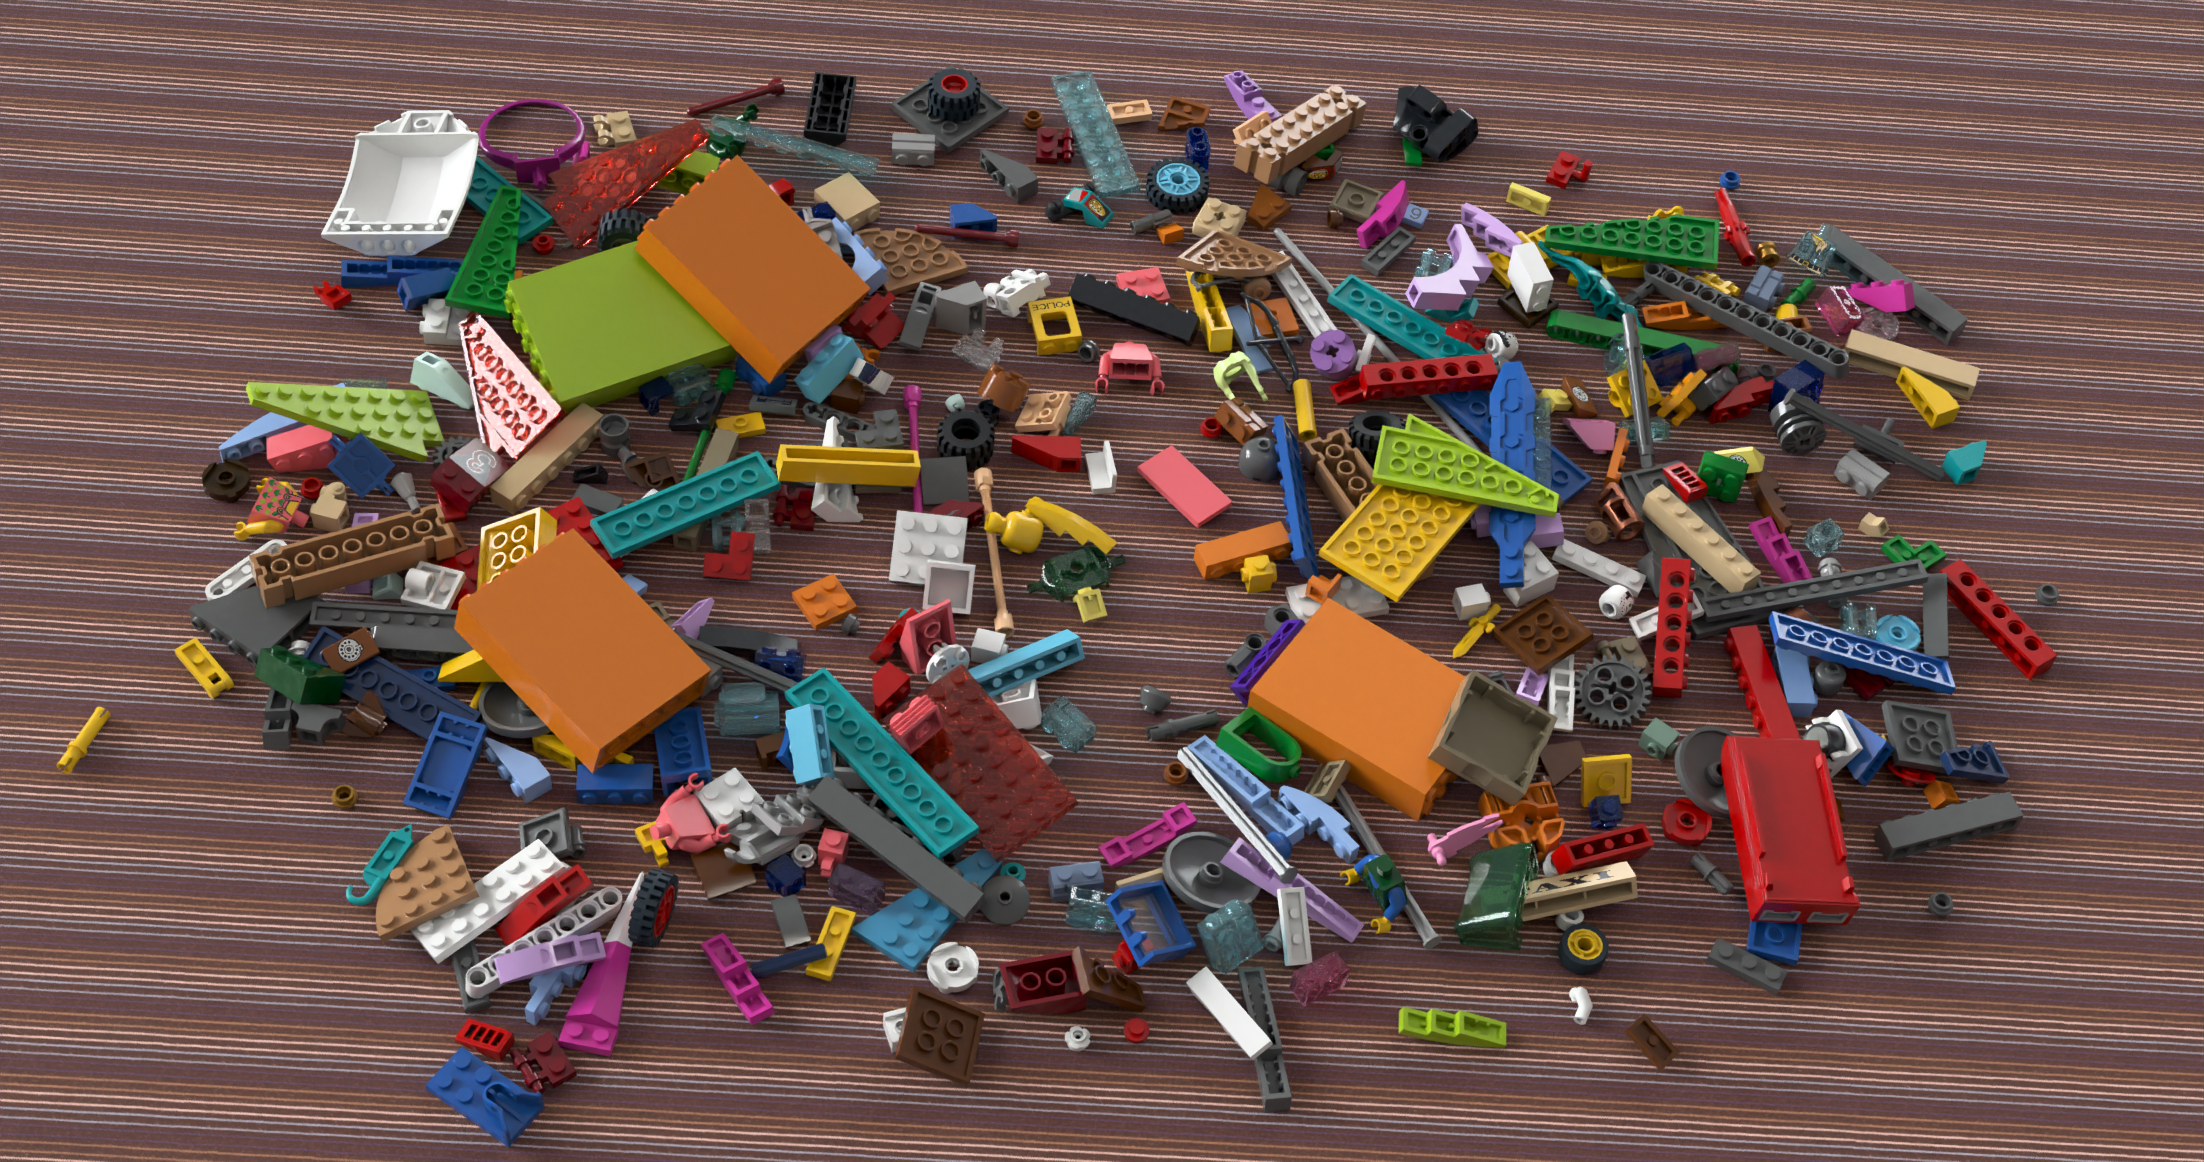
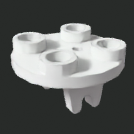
M943 642L941 648L934 645L933 651L935 654L928 662L926 676L935 688L940 689L941 680L968 669L970 662L969 653L963 646L957 644L948 645Z

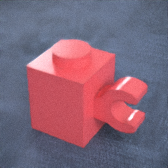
M824 828L818 846V865L821 866V877L831 878L833 869L843 870L849 851V833Z

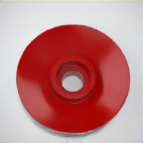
M1893 760L1889 761L1887 765L1895 775L1901 778L1900 782L1907 786L1913 787L1915 783L1929 784L1935 782L1936 776L1931 771L1896 766Z

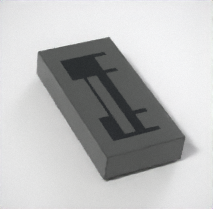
M753 395L750 400L749 410L795 415L798 399Z

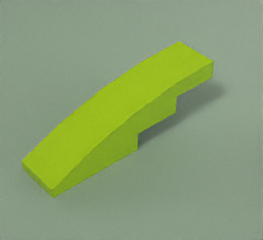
M1404 1006L1399 1010V1034L1455 1045L1504 1048L1506 1046L1505 1022L1461 1010L1456 1014L1433 1008L1427 1013Z

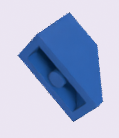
M973 203L950 205L949 221L951 227L997 232L996 215Z

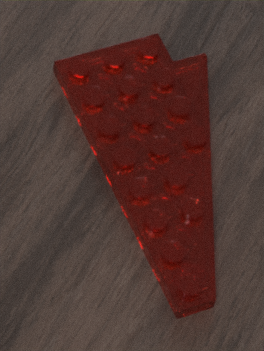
M693 119L549 174V177L558 189L542 203L574 247L580 250L598 234L601 218L606 216L607 212H613L615 209H628L711 136L697 119Z

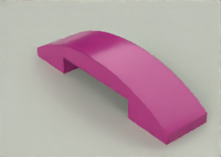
M1182 802L1163 812V818L1123 839L1119 835L1100 845L1098 850L1111 868L1127 865L1167 846L1197 823V819L1185 802Z

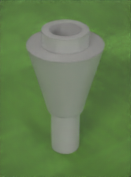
M405 472L396 474L390 485L408 502L412 512L418 513L421 507L416 499L412 474Z

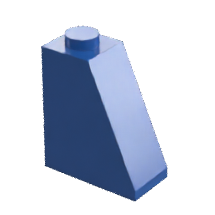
M444 268L401 278L397 293L405 311L428 304L429 298H445L456 274L451 273L450 268Z
M1843 712L1863 748L1847 763V766L1853 777L1866 787L1895 748L1885 739Z

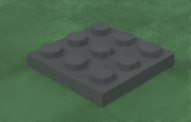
M1886 700L1882 704L1889 743L1895 748L1892 752L1894 765L1947 774L1939 756L1946 750L1958 748L1950 711Z

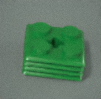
M1705 451L1697 476L1708 486L1706 495L1719 498L1723 502L1736 503L1749 464Z

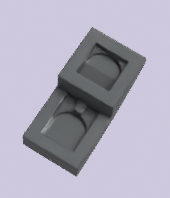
M796 894L772 900L771 905L777 926L780 928L785 949L809 943L811 938Z

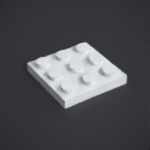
M897 510L889 581L925 585L928 560L963 563L968 518Z

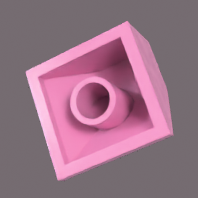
M1562 419V422L1587 448L1593 449V453L1607 454V450H1614L1616 423L1599 419Z

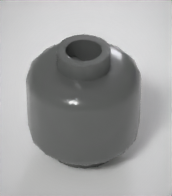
M1823 661L1819 663L1813 674V687L1824 695L1837 694L1846 680L1845 669L1836 662Z

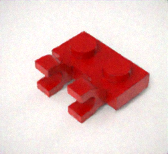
M1461 319V321L1457 320L1448 325L1445 334L1463 343L1467 342L1473 348L1480 350L1486 345V341L1482 338H1486L1493 330L1489 328L1478 330L1473 327L1472 322Z

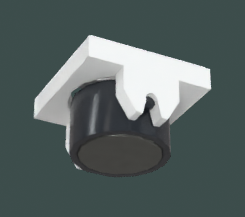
M1835 710L1829 717L1815 718L1812 720L1813 725L1805 726L1807 731L1803 740H1820L1821 750L1826 755L1831 778L1863 749L1842 710Z

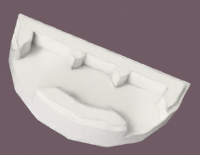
M1368 334L1363 349L1357 351L1358 360L1355 373H1360L1362 365L1369 364L1371 351L1376 340L1375 335Z

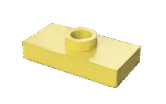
M1512 182L1506 202L1545 217L1551 197Z

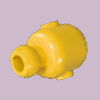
M1024 510L1022 512H1010L1006 518L1001 517L997 512H990L984 529L990 534L999 533L1001 543L1004 546L1009 547V550L1022 554V552L1032 553L1037 549L1043 535L1044 525L1039 518L1035 517V514L1025 512Z

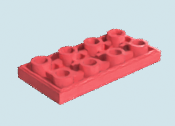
M1172 445L1137 467V472L1197 528L1232 506V500Z

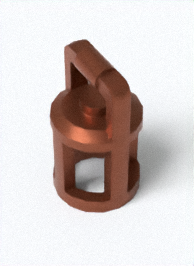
M1610 482L1595 497L1594 504L1614 533L1617 541L1628 542L1642 533L1645 528L1644 521L1639 517L1630 500L1616 482ZM1615 491L1618 497L1608 500L1603 506L1602 502ZM1621 515H1622V516L1624 517V519H1625V521H1623V522H1622V520H1621L1620 517H1619V516H1621ZM1627 527H1630L1632 532L1623 535L1622 532Z

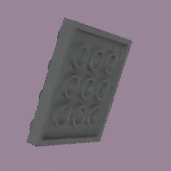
M950 65L949 67H947V68H945V69H950V68H955V67L952 66V65ZM930 79L891 103V110L922 134L935 135V144L947 153L952 152L1009 114L1007 106L981 87L980 106L976 115L970 116L968 120L963 119L960 122L942 120L940 117L934 116L933 112H930L927 104L928 82Z

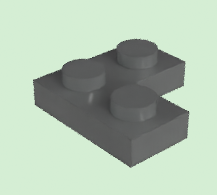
M896 409L874 411L873 418L876 429L855 431L857 448L904 450Z

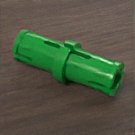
M1806 278L1798 287H1794L1790 291L1789 296L1781 302V305L1793 304L1797 306L1799 303H1803L1807 299V295L1816 288V285H1814L1815 281L1811 278Z

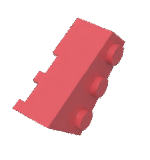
M307 425L268 437L267 460L277 473L327 469V465L336 457L338 452L328 440L335 434L345 444L350 441L345 436Z

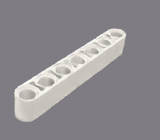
M606 887L471 967L466 973L465 990L467 994L472 998H482L484 995L504 985L500 984L498 973L494 969L496 967L495 958L541 944L539 943L540 940L553 941L573 935H587L618 916L622 904L620 890L615 887ZM608 900H611V901L615 902V904H613V905H608V904H606V903H604V902H605V901H608ZM589 913L592 914L594 917L586 918L583 916V914ZM564 926H568L572 930L563 931L561 928ZM481 980L484 983L480 985H475L472 983V981Z

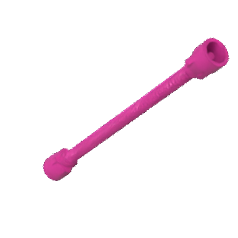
M908 385L903 389L904 406L909 411L911 450L918 451L920 460L918 409L922 399L921 388L917 385ZM920 470L916 486L912 488L914 512L923 513Z

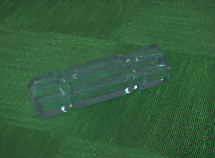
M374 379L341 380L345 387L387 389L386 379H376V381Z

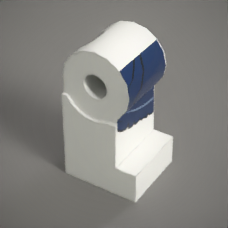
M860 358L856 359L853 368L849 372L854 379L885 395L894 379L893 376Z

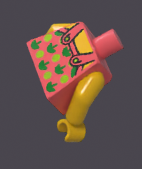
M271 477L268 479L264 478L261 480L262 486H256L259 497L247 520L249 524L246 526L245 523L238 522L236 524L238 531H235L234 535L238 540L243 541L250 535L285 533L290 523L304 528L310 516L297 510L302 498L289 482L276 481Z

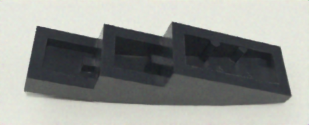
M700 626L699 641L736 657H749V662H797L798 640L751 629Z

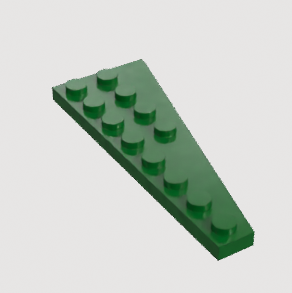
M504 185L499 186L445 298V306L508 319L511 318L512 313L507 312L504 300L507 299L505 291L508 289V282L515 280L522 197L521 189Z

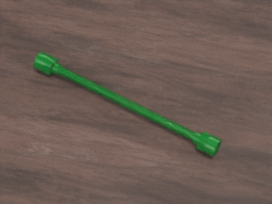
M721 369L715 382L716 390H723L725 395L727 392H731L737 378L736 373L731 369ZM712 430L701 431L683 481L694 477Z

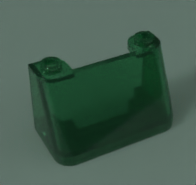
M1522 842L1478 852L1475 857H1471V874L1460 918L1455 920L1454 932L1458 934L1461 945L1520 951L1522 937H1519L1518 931L1520 926H1523L1522 911L1529 881L1537 878L1539 871L1533 843Z

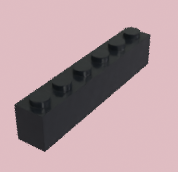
M1077 273L1067 296H1071L1072 303L1075 306L1190 347L1201 324L1200 318L1197 316L1198 314L1191 310L1181 311L1174 304L1156 302L1157 300L1152 296H1139L1132 289L1124 288L1123 290L1117 288L1110 281H1104L1103 283L1086 273L1084 275Z

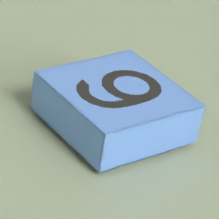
M1409 203L1401 222L1421 229L1429 210Z

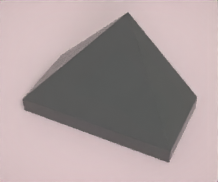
M1653 549L1640 559L1636 565L1641 573L1646 575L1645 580L1656 598L1659 599L1662 560L1656 550Z

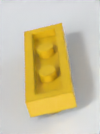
M831 906L816 945L820 943L825 945L827 957L808 963L806 975L831 982L851 928L854 925L856 912Z

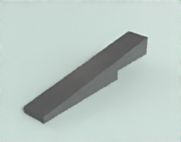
M1264 967L1238 969V978L1244 1009L1273 1043V1045L1254 1059L1264 1112L1290 1110L1292 1096L1282 1058L1283 1047Z

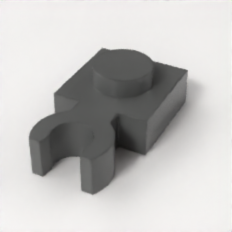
M998 967L993 973V996L996 997L994 1009L1005 1012L1006 1005L1009 1006L1000 968Z

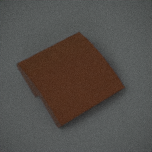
M731 842L721 843L699 854H690L707 900L757 883L750 864L733 862L725 855L724 849L730 848L738 852L740 851V846Z

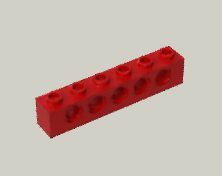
M1492 354L1366 364L1361 367L1359 382L1364 399L1377 400L1381 398H1400L1403 396L1493 389L1498 372Z
M1662 558L1653 696L1682 698V690H1687L1688 676L1683 675V669L1689 666V654H1685V646H1690L1691 632H1686V625H1691L1692 611H1688V603H1693L1694 589H1689V582H1694L1695 568H1690L1691 559ZM1678 582L1682 586L1674 587L1672 584ZM1679 604L1681 605V607L1675 609L1672 608L1670 605ZM1677 625L1680 628L1677 630H1672L1669 628V626ZM1674 646L1678 648V650L1675 652H1671L1667 650V648ZM1668 668H1674L1675 670H1677V672L1668 673L1665 670Z
M1960 559L1940 570L1939 573H1947L1948 599L2029 680L2051 668L2057 657L2053 649L2003 599L1995 594L1969 566Z

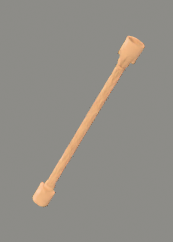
M980 468L974 472L976 491L980 492L986 522L988 514L993 512L990 494L991 488L994 485L992 471L988 468ZM986 532L997 605V616L994 619L995 632L1006 634V638L1014 634L1012 614H1008V610H1006L996 533L990 534Z

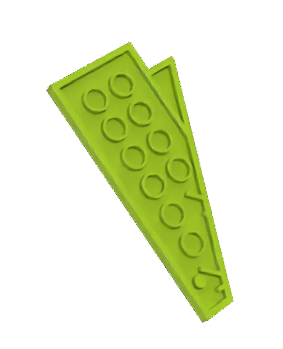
M1408 414L1405 430L1382 425L1371 483L1555 518L1559 494L1423 420Z

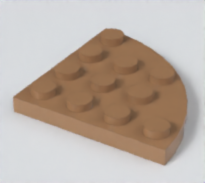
M871 228L853 232V236L857 234L864 242L862 247L865 249L868 246L876 257L873 259L875 261L880 259L886 266L887 270L885 273L889 280L881 286L885 294L891 292L893 295L917 289L921 281L933 284L968 273V266L954 250L950 251L942 245L941 241L929 235L901 228H895V231H880V228Z
M1214 229L1178 256L1176 265L1183 267L1184 270L1189 272L1197 271L1233 277L1235 279H1244V277L1264 276L1281 272L1291 265L1292 257Z
M449 824L434 830L413 846L397 868L390 872V878L382 887L376 907V927L383 943L479 897Z

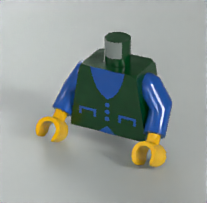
M1369 854L1355 864L1354 868L1342 871L1340 877L1348 876V882L1345 884L1347 886L1359 882L1360 875H1362L1363 881L1384 912L1383 918H1376L1371 921V927H1378L1376 934L1387 933L1391 929L1390 921H1394L1405 905H1407L1405 881L1388 854L1382 856Z

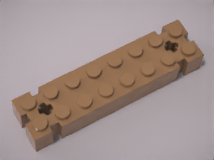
M1332 85L1324 90V93H1319L1255 133L1252 138H1247L1239 143L1233 166L1246 173H1254V178L1268 185L1277 179L1278 173L1281 175L1285 174L1348 133L1349 128L1354 129L1362 124L1367 102L1361 100L1356 95L1347 96V92L1341 87Z
M1344 428L1328 433L1325 440L1317 437L1304 442L1301 461L1309 472H1315V481L1345 522L1378 484L1371 483L1373 469L1357 447L1351 448L1352 440ZM1436 558L1416 582L1432 576Z
M437 503L420 508V513L412 515L411 511L281 546L278 547L279 552L270 554L269 550L249 555L253 578L257 587L260 588L261 597L266 609L286 604V598L294 597L295 601L417 567L420 561L428 563V558L435 557L438 561L456 555L453 533L448 523L445 524V516Z

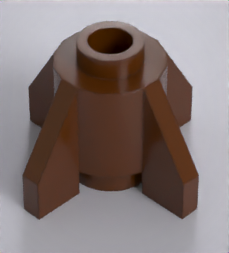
M368 690L362 698V702L346 717L349 720L342 731L349 736L374 737L376 734L381 736L389 724L386 722L388 716L378 696Z

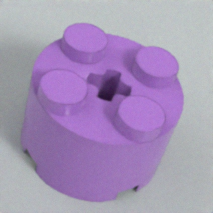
M1342 330L1323 332L1312 341L1311 359L1320 375L1330 380H1341L1353 372L1358 360L1357 351L1351 338ZM1336 353L1337 356L1333 358L1332 354Z

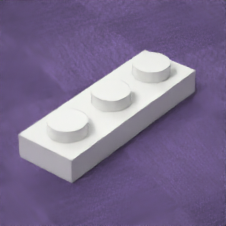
M1694 592L1693 603H1688V611H1692V620L1704 615V610ZM1679 604L1670 605L1672 608L1675 609L1681 607V605ZM1658 607L1629 618V623L1639 642L1657 635ZM1671 625L1669 626V628H1674L1677 625Z
M1304 887L1277 889L1285 966L1312 964Z

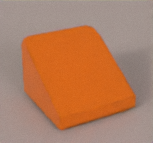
M1175 223L1155 229L1163 245L1183 240L1184 229Z
M1935 780V782L1929 784L1923 790L1932 809H1941L1955 803L1958 805L1960 803L1951 783Z

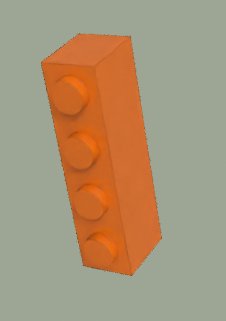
M1278 521L1197 544L1195 546L1194 561L1204 580L1219 578L1228 573L1240 572V569L1244 567L1245 558L1268 555L1269 561L1284 559L1290 555L1291 544L1282 522Z

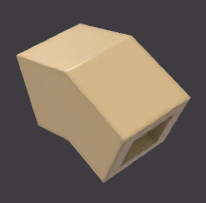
M1869 512L1861 520L1858 529L1870 537H1883L1889 530L1885 518L1876 517Z

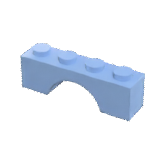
M835 217L832 222L835 226L842 255H855L852 270L871 288L868 292L870 296L889 280L885 273L887 268L880 259L877 261L873 259L876 256L868 246L865 249L862 247L864 242L857 234L854 236L851 234L853 230L845 221L841 223Z

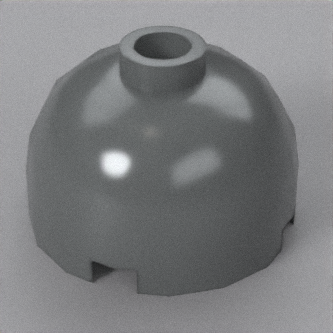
M1264 436L1254 437L1247 441L1239 454L1238 467L1242 474L1253 480V477L1261 479L1260 482H1267L1277 478L1280 475L1277 462H1280V458L1276 453L1275 444L1278 443Z

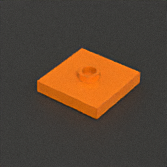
M1287 297L1262 301L1279 321V326L1284 336L1299 334V327ZM1250 303L1254 322L1261 336H1265L1268 339L1276 338L1264 311L1256 304Z

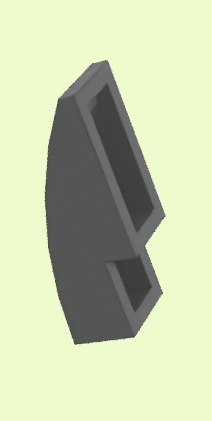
M270 688L264 710L265 723L262 730L264 750L290 749L294 727L291 707L294 701L274 688Z

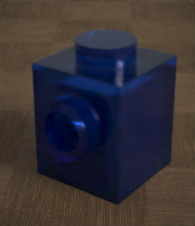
M1619 795L1595 797L1588 804L1592 828L1613 829L1624 819Z
M784 853L781 857L773 859L767 865L766 884L773 892L777 891L783 897L794 895L806 886V872Z

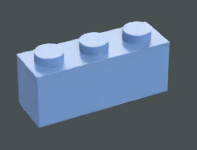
M1776 646L1771 657V663L1792 717H1810L1813 709L1818 704L1817 694L1813 691L1814 677L1809 672L1810 658L1800 652L1790 649L1784 650Z

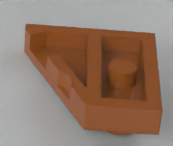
M1172 95L1158 125V131L1204 128L1211 112V107Z

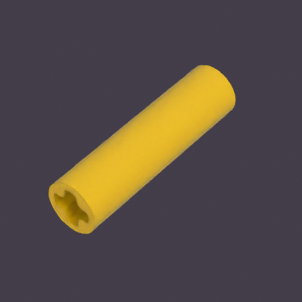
M1299 379L1293 383L1299 438L1306 442L1317 437L1311 383L1307 379Z

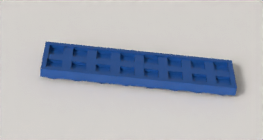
M1283 415L1274 417L1275 427H1272V431L1278 443L1275 444L1276 453L1280 458V462H1277V465L1283 476L1280 484L1286 496L1283 497L1284 506L1288 511V515L1285 518L1288 527L1291 529V533L1288 534L1290 544L1294 549L1291 552L1293 563L1299 565L1302 577H1306L1309 580L1312 575L1319 577L1299 444Z

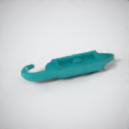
M412 824L396 832L391 831L364 868L363 878L371 886L363 897H355L352 894L353 886L349 885L346 890V897L350 903L363 906L371 903L377 897L382 887L390 878V872L397 868L407 852L415 846L412 840Z

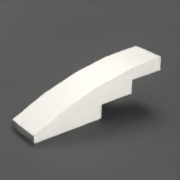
M1573 654L1548 669L1547 712L1558 717L1553 730L1573 731L1575 700Z

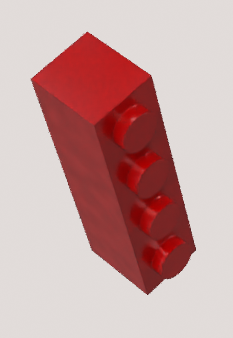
M1645 823L1565 842L1550 856L1558 874L1563 875L1640 858L1655 844Z

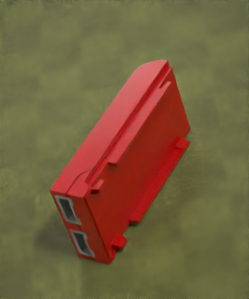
M1726 736L1721 751V771L1751 922L1847 925L1861 905L1858 894L1853 892L1855 888L1853 877L1849 876L1846 858L1848 854L1825 753H1822L1820 740Z

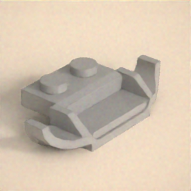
M755 816L726 831V834L731 833L732 835L730 842L740 846V851L736 852L726 848L724 852L726 857L733 862L764 865L800 845L799 841L806 832L778 836Z

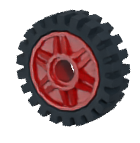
M652 868L644 877V881H642L640 890H638L636 895L637 899L633 903L634 908L630 914L628 938L631 942L651 948L656 947L661 942L665 929L667 930L669 926L668 922L669 920L671 921L672 911L675 909L674 903L678 896L676 894L679 890V880L676 874Z

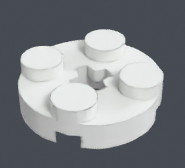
M948 942L937 946L932 951L927 963V974L931 983L944 994L966 990L977 981L979 961L971 948L968 946L966 948L958 946L956 942ZM948 964L959 965V968H957V971H949Z

